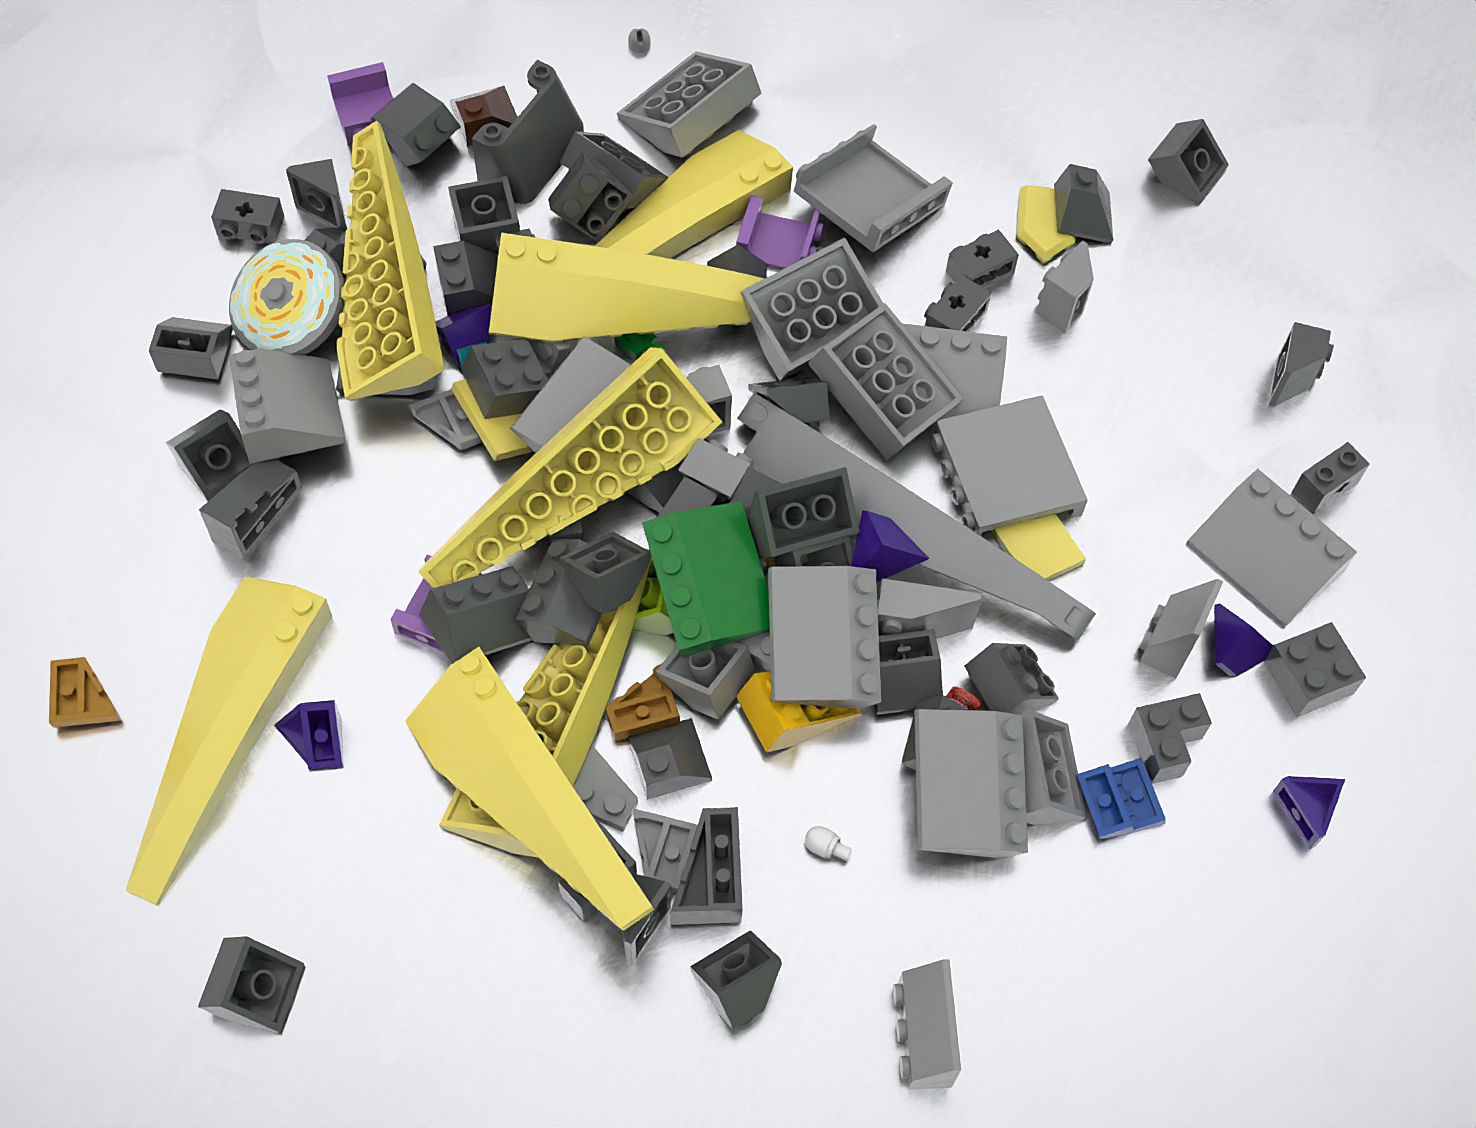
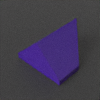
M492 303L459 310L435 321L437 333L442 338L441 343L459 371H461L456 349L482 342L489 344Z
M862 510L859 524L860 532L857 534L852 567L875 569L876 582L882 581V578L886 579L930 559L891 518Z
M1220 603L1214 605L1215 664L1231 677L1264 661L1274 645L1254 627Z
M335 700L299 703L274 725L307 764L308 769L343 766L342 717Z
M1286 776L1280 780L1273 790L1309 849L1316 847L1325 837L1346 779Z

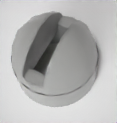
M635 28L629 33L628 46L631 51L644 53L649 50L651 38L648 31L644 28ZM637 38H642L643 42H637Z

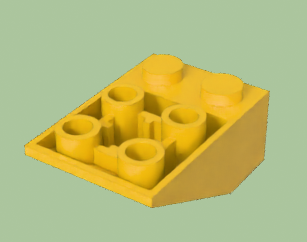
M771 670L753 674L736 695L766 752L792 747L862 714L860 709L772 702Z

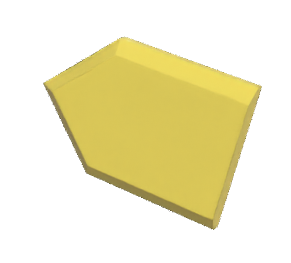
M1026 185L1021 187L1019 192L1016 238L1023 245L1027 244L1043 264L1053 259V256L1063 249L1067 250L1073 246L1076 236L1057 233L1054 188Z

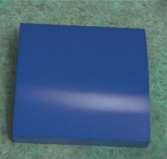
M1142 757L1113 767L1106 764L1076 774L1100 839L1126 835L1166 824L1165 815Z

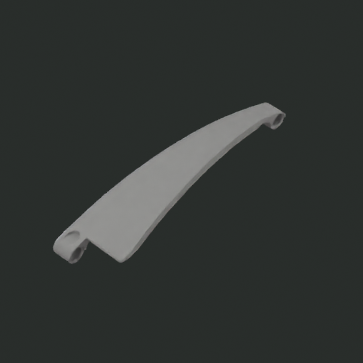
M756 393L752 394L737 417V420L757 432L742 454L754 461L753 467L781 484L846 467L858 526L862 510L891 518L930 558L917 565L1037 613L1077 641H1079L1095 617L1096 613L994 544ZM858 533L851 534L849 537L856 540Z

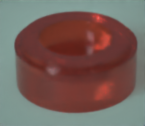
M951 687L946 697L968 710L977 711L980 706V702L976 697L960 687Z

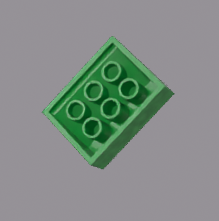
M742 501L674 512L642 522L676 643L682 657L770 631L769 590Z

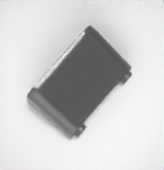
M538 59L527 72V81L532 88L537 90V94L511 126L507 128L498 123H488L483 125L472 137L477 181L507 176L513 200L518 204L530 203L538 196L561 167L560 161L574 132H584V123L555 69Z

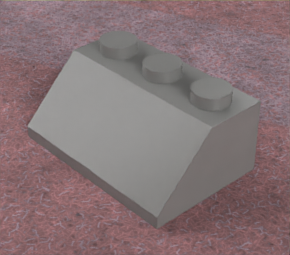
M1030 709L1019 713L1018 715H1022L1027 823L1041 825L1087 819L1082 790L1076 777L1078 770L1068 723Z
M942 959L902 971L898 983L893 984L895 1006H901L902 1019H897L896 1022L898 1042H904L905 1056H900V1073L902 1079L907 1078L908 1090L952 1088L961 1072L950 959Z

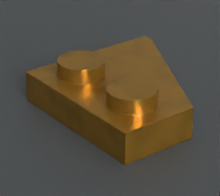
M85 657L50 660L49 724L52 728L119 721V714Z
M661 664L652 669L653 674L642 683L635 682L627 689L624 695L616 697L605 706L606 715L615 741L680 723V715L671 689L656 675V671Z

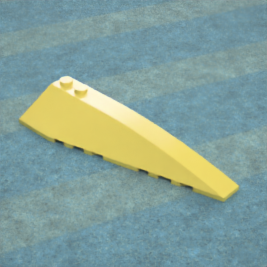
M378 121L353 135L351 168L354 170V176L349 182V192L353 196L352 205L347 208V218L351 220L350 228L346 230L343 260V273L347 276L344 286L341 287V298L345 301L344 312L339 314V326L342 327V337L337 339V353L344 395L347 400L417 386L445 370L427 279L413 223L384 132Z
M737 130L692 155L595 246L670 259L744 217L751 195L763 198V206L791 190L793 166L775 147Z
M501 233L489 334L556 343L567 339L578 338L580 340L584 336L588 339L598 336H609L610 338L630 333L641 335L684 331L694 327H704L705 329L716 328L718 325L735 324V326L747 325L748 322H751L740 292L765 278L647 254Z
M650 347L506 481L417 572L432 588L478 576L479 573L506 561V558L520 550L536 544L535 542L547 535H552L592 513L608 501L624 495V492L637 485H642L660 472L667 471L676 466L689 454L698 438L704 440L722 421L662 348Z
M650 563L631 600L620 605L615 611L602 614L589 646L553 645L522 688L525 692L524 695L516 702L572 787L592 744L614 686L633 628L634 618L638 611ZM456 788L439 824L442 829L513 854L538 857L502 828L488 813L481 810L467 795Z
M244 576L210 630L126 887L128 893L156 906L160 904L331 619L332 614L326 598L295 585Z
M477 647L451 664L405 720L434 769L446 777L460 792L467 795L481 810L488 813L530 852L538 856L552 871L566 880L573 889L587 898L594 907L622 931L652 912L654 908L480 647Z

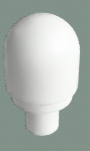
M814 826L805 835L807 848L823 858L832 859L835 855L848 861L853 849L840 843L841 837L826 827Z

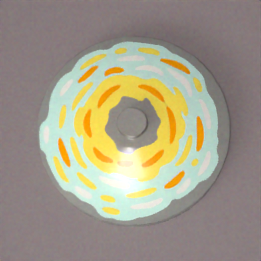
M300 239L277 241L256 252L239 271L229 297L230 322L238 339L250 350L262 348L287 352L289 354L305 355L316 349L332 333L339 321V314L343 311L345 301L341 298V287L345 283L338 264L319 246Z

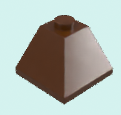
M505 85L450 100V105L457 122L461 126L460 130L467 146L472 145V137L483 125L498 123L509 128L518 117Z

